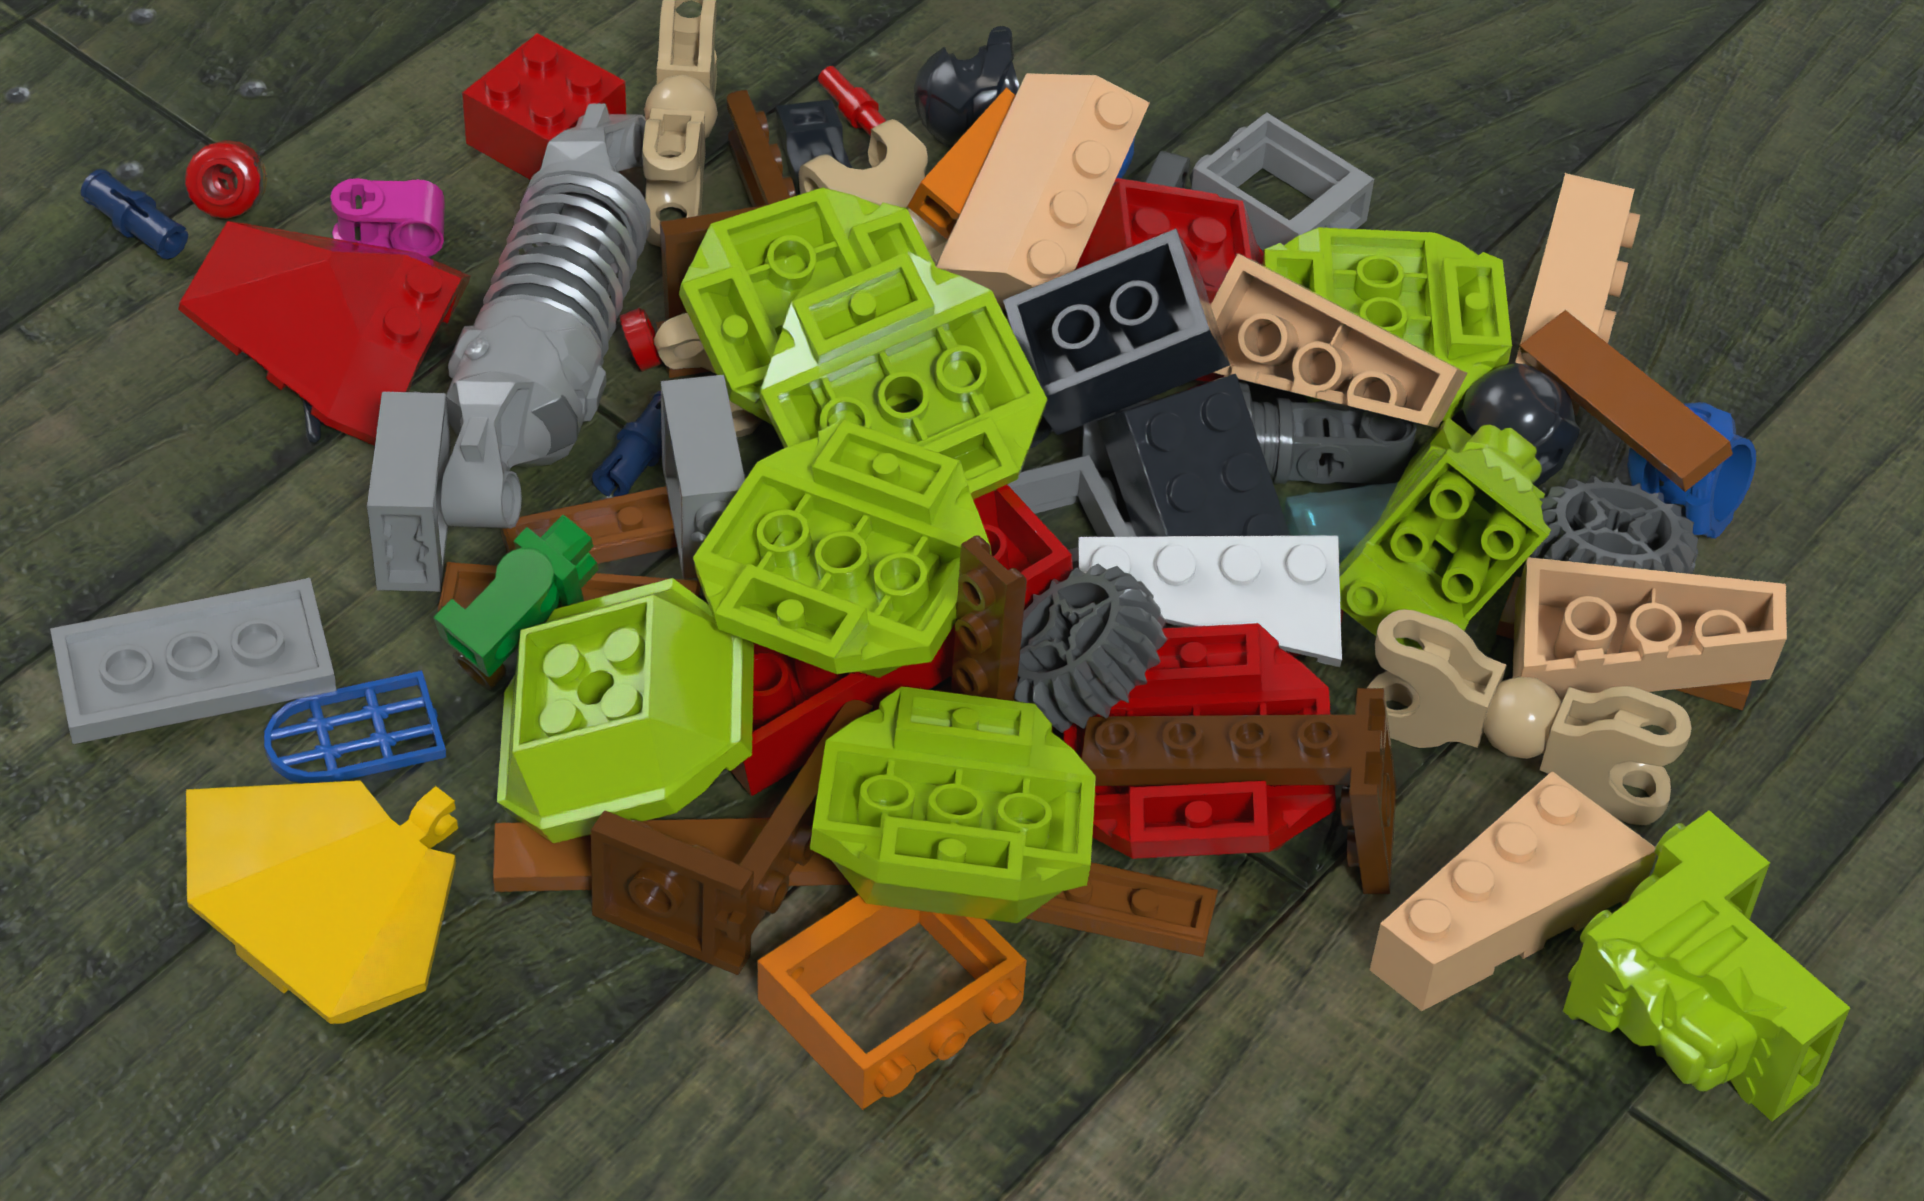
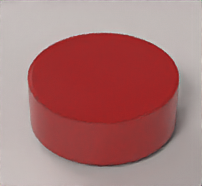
M639 307L620 315L625 337L641 371L662 364L663 361L654 344L656 332L646 311Z

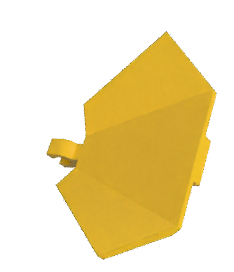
M361 780L186 789L188 907L235 945L236 954L283 994L290 990L329 1024L347 1023L422 993L427 989L456 866L454 854L431 848L458 829L457 820L449 814L456 809L455 800L435 786L416 803L409 819L400 826L388 816Z

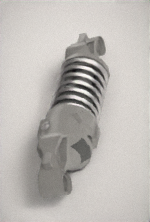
M589 104L585 115L579 117L576 127L564 130L548 142L541 169L533 175L520 203V210L514 219V226L506 239L507 245L499 258V265L491 278L492 285L483 299L484 305L475 320L474 326H465L448 363L449 376L452 378L446 394L448 422L458 436L443 474L441 490V510L446 524L450 527L513 528L519 520L522 496L519 478L516 473L510 471V468L512 466L528 468L551 465L567 456L578 438L583 421H591L598 409L607 383L606 371L602 368L603 358L609 349L608 342L616 329V320L623 309V300L630 289V280L637 269V260L644 249L651 229L650 209L641 192L624 176L618 173L629 168L643 166L642 149L646 119L642 114H609L606 104ZM523 248L525 253L519 255V250Z

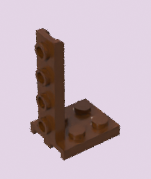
M747 90L735 91L727 96V109L735 127L728 134V144L753 207L660 222L666 320L687 313L679 296L681 283L696 256L710 224L796 196L792 178L782 177V159L777 143L769 144V129L764 111H755Z
M979 535L973 536L961 544L952 680L935 691L1016 701L1015 693L1018 681L1027 579L1016 568L1007 570L990 555V545ZM1052 726L1051 732L1064 741V732L1061 733Z
M1357 688L1355 715L1112 716L1108 718L1089 717L1087 720L1082 760L1095 774V786H1169L1266 781V785H1344L1341 791L1342 825L1354 826L1348 827L1347 832L1348 866L1360 867L1363 894H1390L1397 786L1384 688Z
M851 700L843 705L740 865L716 856L705 847L689 845L657 832L641 821L628 820L604 810L591 829L592 915L735 975H739L751 956V935L766 912L774 914L780 908L788 890L789 875L796 864L805 866L814 853L810 849L825 742L855 719L873 712V705L860 700Z

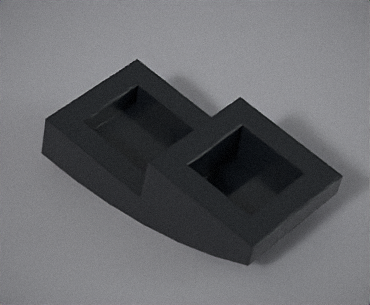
M832 99L776 106V117L782 145L797 195L801 194L799 186V170L801 165L820 155H830L846 167L852 168L843 147V126Z

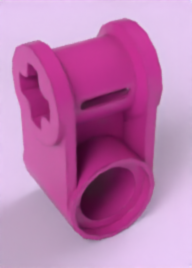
M355 178L345 180L333 188L330 196L332 210L337 214L338 222L334 225L332 238L417 252L426 257L436 254L442 248L444 242L445 198L443 191L437 185L419 179L409 181H370ZM357 195L361 196L362 209H356ZM355 227H360L361 240L359 241L355 239Z

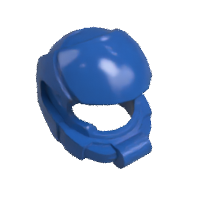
M1703 402L1684 404L1686 407L1730 441L1733 455L1686 492L1631 447L1629 449L1627 469L1632 487L1641 483L1642 490L1649 494L1663 493L1665 504H1681L1686 506V518L1694 522L1693 534L1716 539L1733 520L1734 512L1742 503L1751 485L1756 466V450L1751 440L1736 434L1735 422L1731 417V413L1719 410ZM1660 480L1664 482V486H1659Z

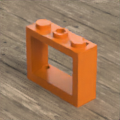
M857 895L758 960V1001L852 1100L864 1110L883 1096L893 1097L900 1093L910 1084L916 1073L938 1058L946 1060L957 1054L964 1047L970 1036L989 1023L998 1024L1013 1015L1023 1001L1027 960L985 919L866 904L860 895ZM920 923L976 980L866 1054L810 995Z

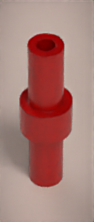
M834 66L826 67L821 71L818 82L839 103V112L853 127L863 128L871 136L872 128L887 121L878 112V103L865 89L854 87Z

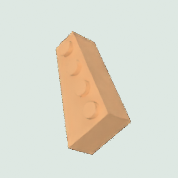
M1565 173L1520 344L1564 310L1568 311L1606 343L1609 342L1616 312L1606 310L1605 305L1608 295L1620 298L1628 263L1618 261L1617 258L1620 246L1632 249L1640 214L1631 213L1629 210L1635 189ZM1519 347L1515 363L1527 364L1531 366L1522 358L1521 350ZM1571 399L1574 415L1577 416L1580 405Z
M1237 254L1211 304L1231 364L1213 372L1216 374L1229 376L1236 373L1237 378L1435 428L1440 426L1468 374L1240 254Z
M1528 557L1515 597L1513 678L1518 676L1538 678L1552 687L1561 701L1564 700L1569 687L1588 693H1599L1608 688L1632 686L1647 692L1770 679L1787 639L1786 584Z
M1550 772L1380 923L1370 971L1419 1010L1424 1011L1493 975L1495 967L1517 955L1524 959L1543 949L1546 940L1571 927L1578 931L1587 926L1597 914L1619 902L1625 905L1638 885L1650 876L1656 858V847L1557 774Z

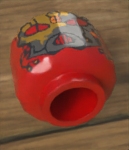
M224 140L204 146L193 155L186 168L185 185L189 198L199 210L211 217L229 219L243 215L260 202L266 191L267 173L263 160L254 149L241 142ZM229 167L233 171L229 174L223 172V169ZM235 177H237V180H238L237 187H236ZM222 179L227 180L228 186L223 183Z

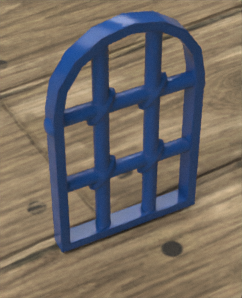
M422 671L296 699L285 704L272 715L264 731L265 754L273 769L287 780L301 784L341 782L446 758V749L437 722L438 713L432 705ZM415 685L419 686L422 697L382 706L378 704L376 694ZM366 696L368 706H364L363 710L327 718L323 716L321 706ZM425 707L430 724L391 733L386 732L383 719H387L389 714ZM311 708L313 718H309L307 722L279 728L292 715ZM372 718L376 733H372L370 737L331 745L328 731H332L333 727ZM317 731L320 745H316L314 750L277 757L272 748V740ZM433 734L435 747L393 756L391 746H395L396 742ZM380 746L383 756L381 759L341 768L337 767L335 758H340L341 754ZM324 758L327 771L306 772L289 766Z

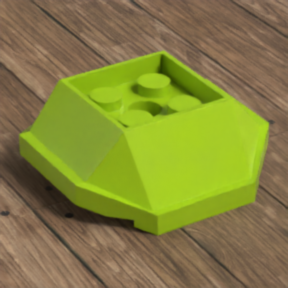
M822 187L710 224L696 256L681 283L679 296L716 374L724 375L729 401L772 424L760 399V390L780 338L791 301L907 251L932 262L931 266L936 267L907 208L884 202L879 206L855 195ZM897 394L887 400V404L897 412H904L920 406L914 397L907 394Z
M1318 227L1298 235L1285 245L1278 243L1264 249L1263 266L1467 372L1468 374L1442 421H1445L1447 418L1451 419L1463 407L1466 391L1479 378L1509 362L1512 340L1502 259L1485 252L1477 255L1462 243L1438 233ZM1304 395L1308 403L1326 401Z
M907 251L791 301L780 338L760 390V399L784 448L819 437L818 431L844 419L960 460L972 499L1018 480L1045 410L1047 397L992 290L960 275L931 266L932 262ZM897 394H907L914 397L920 406L911 412L901 413L893 410L887 404V400Z
M842 419L818 431L819 437L790 445L758 461L693 556L696 574L717 628L835 674L861 672L880 678L904 665L931 662L956 623L961 544L971 537L979 535L990 545L970 494L969 485L960 460Z
M673 578L554 609L547 622L520 630L515 675L504 692L497 792L498 804L511 817L521 823H525L552 843L590 835L592 827L604 810L628 820H638L641 822L678 813L705 792L724 769L732 771L752 755L753 642L719 630L709 605Z
M901 686L880 701L878 710L855 719L826 740L810 849L832 860L866 904L1019 923L1062 891L1087 886L1091 866L1096 776L1069 745L1051 732L1052 723L1036 704Z

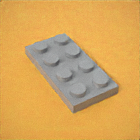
M310 578L50 628L72 744L337 691L334 671Z

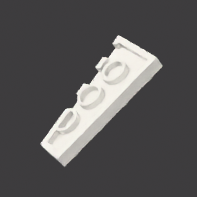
M1338 536L1079 537V570L1086 573L1092 566L1098 563L1106 570L1118 566L1125 573L1131 574L1137 582L1142 581L1154 595L1153 600L1161 608V614L1165 618L1166 623L1182 627L1259 623L1279 641V647L1285 652L1289 651L1318 658L1317 662L1337 667L1341 665Z

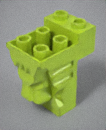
M1447 418L1410 460L1379 521L1341 562L1339 566L1340 608L1375 636L1377 635L1379 624L1385 617L1392 612L1403 609L1418 611L1449 621L1465 631L1471 618L1550 534L1551 529L1544 523L1541 508L1543 502L1540 499L1544 498L1545 494L1533 485L1539 478L1542 470L1540 462L1535 458L1536 447L1512 428H1506L1501 431L1495 426L1484 425L1471 436L1450 418ZM1396 638L1398 643L1404 646L1423 650L1420 644L1413 639Z
M1708 810L1687 827L1683 823H1678L1669 829L1655 848V854L1658 856L1651 876L1638 885L1625 905L1613 914L1609 910L1600 912L1584 928L1580 936L1583 947L1579 960L1568 975L1571 986L1563 1012L1572 1020H1584L1592 1026L1607 1032H1612L1618 1027L1633 1043L1640 1046L1653 1045L1656 1055L1665 1059L1683 1084H1691L1698 1091H1708L1719 1084H1724L1731 1080L1740 1097L1748 1105L1753 1104L1773 1122L1819 1085L1850 1007L1749 920L1770 862Z

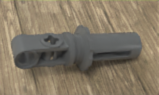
M1239 381L1273 484H1286L1288 480L1310 481L1319 484L1352 482L1387 486L1400 481L1410 462L1417 428L1415 422L1330 401L1304 403L1290 402L1289 398H1275L1272 404L1269 402H1252L1248 383L1246 381ZM1143 400L1079 426L1078 458L1090 455L1098 472H1114L1097 420L1154 400ZM1323 419L1328 420L1326 432H1323ZM1321 453H1324V466L1319 464Z

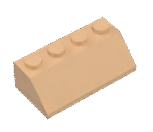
M1027 73L1015 95L936 267L960 275L992 290L999 306L1005 310L1004 299L1074 271L1150 102L1097 75Z

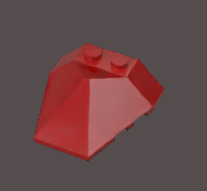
M227 221L182 297L178 310L235 355H239L243 351L268 371L266 379L280 390L288 386L312 405L311 414L325 425L375 446L382 392L410 391L414 375L442 321L449 322L471 276L417 252Z

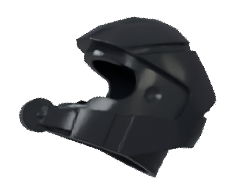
M997 26L993 28L989 33L987 45L979 47L978 54L973 58L959 60L954 53L948 54L946 48L943 47L929 57L917 73L914 84V99L918 116L929 133L936 136L939 142L950 149L1006 87L1015 95L1019 89L1012 62L1014 59L1012 31L1008 27Z
M1521 363L1500 366L1479 378L1466 391L1463 409L1451 418L1453 422L1467 433L1477 432L1484 425L1495 426L1501 431L1506 428H1512L1535 446L1537 450L1535 458L1540 462L1542 468L1539 478L1533 483L1536 487L1545 483L1563 468L1580 431L1575 422L1572 401L1566 390L1552 377L1532 366Z

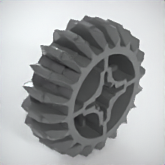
M1591 475L1586 484L1576 479H1569L1565 487H1551L1548 496L1540 499L1543 502L1541 508L1544 523L1551 531L1549 536L1530 555L1531 558L1693 574L1695 561L1698 555V537L1693 534L1694 522L1681 517V506L1665 504L1663 493L1649 494L1642 490L1641 483L1632 487L1621 484L1617 477L1612 482H1602L1596 476Z
M1098 563L1092 566L1086 573L1075 568L1070 573L1068 579L1063 582L1054 578L1050 589L1041 595L1033 594L1034 601L1024 610L1018 681L1015 693L1016 702L1036 704L1052 723V726L1061 733L1069 729L1073 723L1083 729L1086 728L1089 717L1097 714L1108 718L1111 707L1121 700L1129 703V692L1135 686L1147 684L1144 674L1146 670L1157 666L1161 662L1156 651L1167 641L1162 631L1166 620L1161 614V608L1153 600L1154 595L1143 582H1137L1131 574L1125 573L1118 566L1106 570Z

